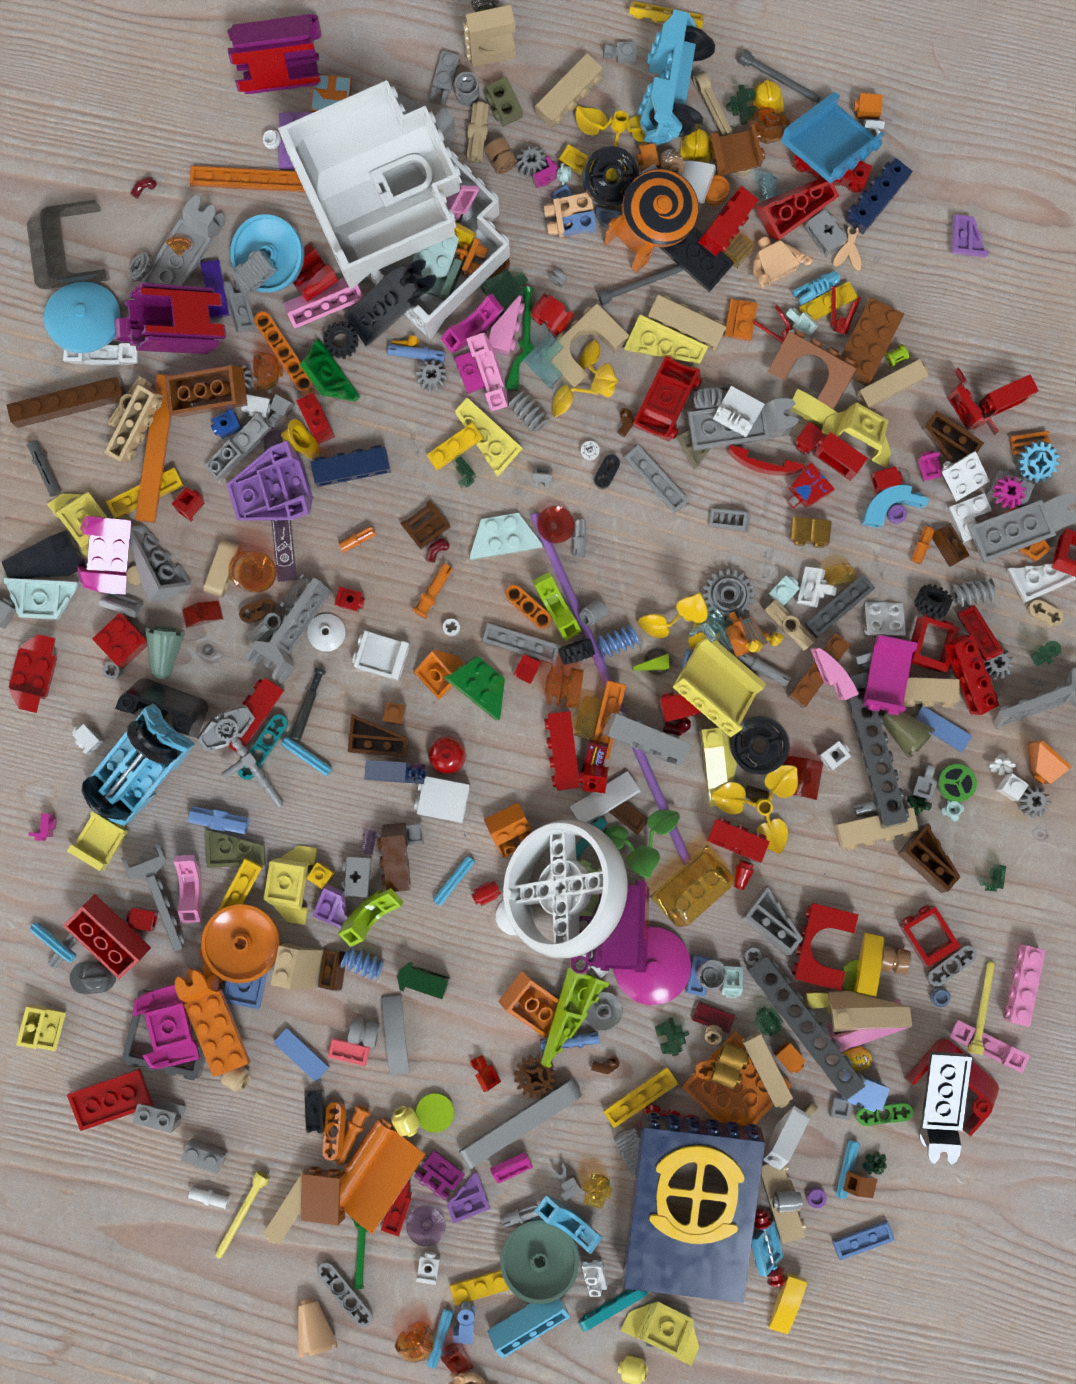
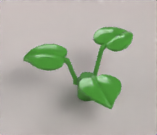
M672 810L653 812L647 819V825L651 828L649 846L641 845L636 850L629 840L626 839L629 833L625 828L612 826L604 829L602 832L613 841L618 850L626 843L632 850L627 856L629 867L637 874L649 879L660 860L659 852L652 848L653 834L656 832L659 835H664L672 831L680 819V814Z

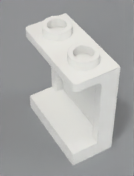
M365 630L364 634H360L358 639L359 651L354 653L352 663H355L354 667L400 681L410 644Z
M426 776L424 784H419L418 791H421L420 799L416 798L414 810H417L418 815L463 823L470 785Z

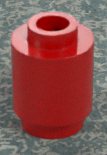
M488 881L474 888V893L471 894L475 904L480 903L482 907L497 899L501 892L495 881Z

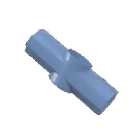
M192 806L188 816V822L192 824L208 826L210 829L219 831L227 830L246 834L249 826V818L232 815L229 812L216 809L209 810Z

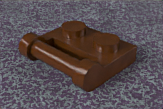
M431 500L407 521L403 520L400 523L420 550L451 528ZM432 512L434 514L415 530H412L411 526L428 513Z

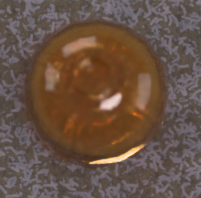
M768 107L756 110L752 124H755L756 130L760 131V142L769 144L782 139L785 128L790 125V119L785 113L780 112L779 115L774 112V108Z
M255 351L253 376L255 375L257 382H253L255 390H269L276 386L279 377H283V366H279L278 359L274 355Z
M418 1321L408 1326L411 1328L408 1332L404 1333L402 1331L394 1345L398 1354L410 1363L427 1360L435 1346V1337L430 1326L424 1321Z

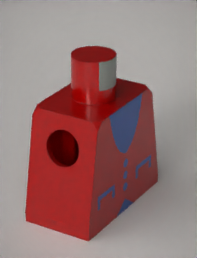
M811 462L790 486L789 490L793 495L786 501L793 509L800 503L805 508H808L830 495L835 488Z

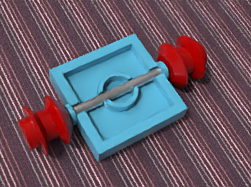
M760 1208L756 1210V1221L754 1222V1228L759 1230L752 1237L751 1248L754 1252L755 1265L758 1268L759 1276L769 1277L767 1284L777 1288L781 1287L787 1280L786 1276L782 1275L785 1272L784 1268L777 1266L784 1256L775 1220L768 1219L771 1215L770 1211Z

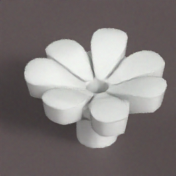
M1001 753L998 754L995 761L990 762L989 768H991V772L998 771V775H1004L1005 771L1013 773L1012 767L1016 765L1014 761L1005 758V754Z

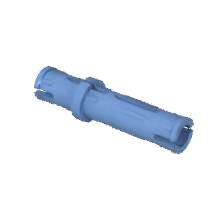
M391 343L388 345V356L421 359L423 362L435 360L436 362L444 363L445 351L432 350L429 347L417 348Z
M598 1031L586 1034L578 1032L571 1039L568 1038L562 1048H583L586 1045L600 1044ZM540 1039L542 1052L545 1051L548 1039Z

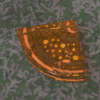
M172 237L165 241L179 257L193 244L183 237Z

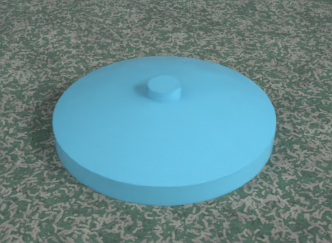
M257 215L246 220L237 229L231 243L230 258L234 271L239 264L248 261V256L256 250L264 251L274 262L278 271L256 291L273 293L287 288L296 280L303 266L304 247L299 233L288 221L274 215Z
M76 282L60 288L50 297L45 306L43 318L47 333L55 344L70 352L89 353L105 347L115 338L114 320L122 318L115 296L108 289L92 282Z

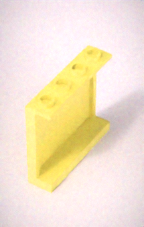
M709 634L697 644L674 683L673 688L728 736L732 737L743 729L740 724L756 694L764 689L766 683Z

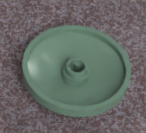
M542 1220L527 1222L515 1229L506 1239L500 1256L501 1274L507 1287L518 1298L533 1304L550 1303L564 1296L573 1286L579 1270L578 1250L572 1237L560 1228L549 1225Z

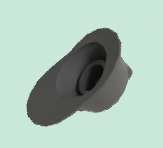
M88 962L74 967L70 973L69 980L76 992L93 994L106 992L111 989L116 982V976L101 962Z

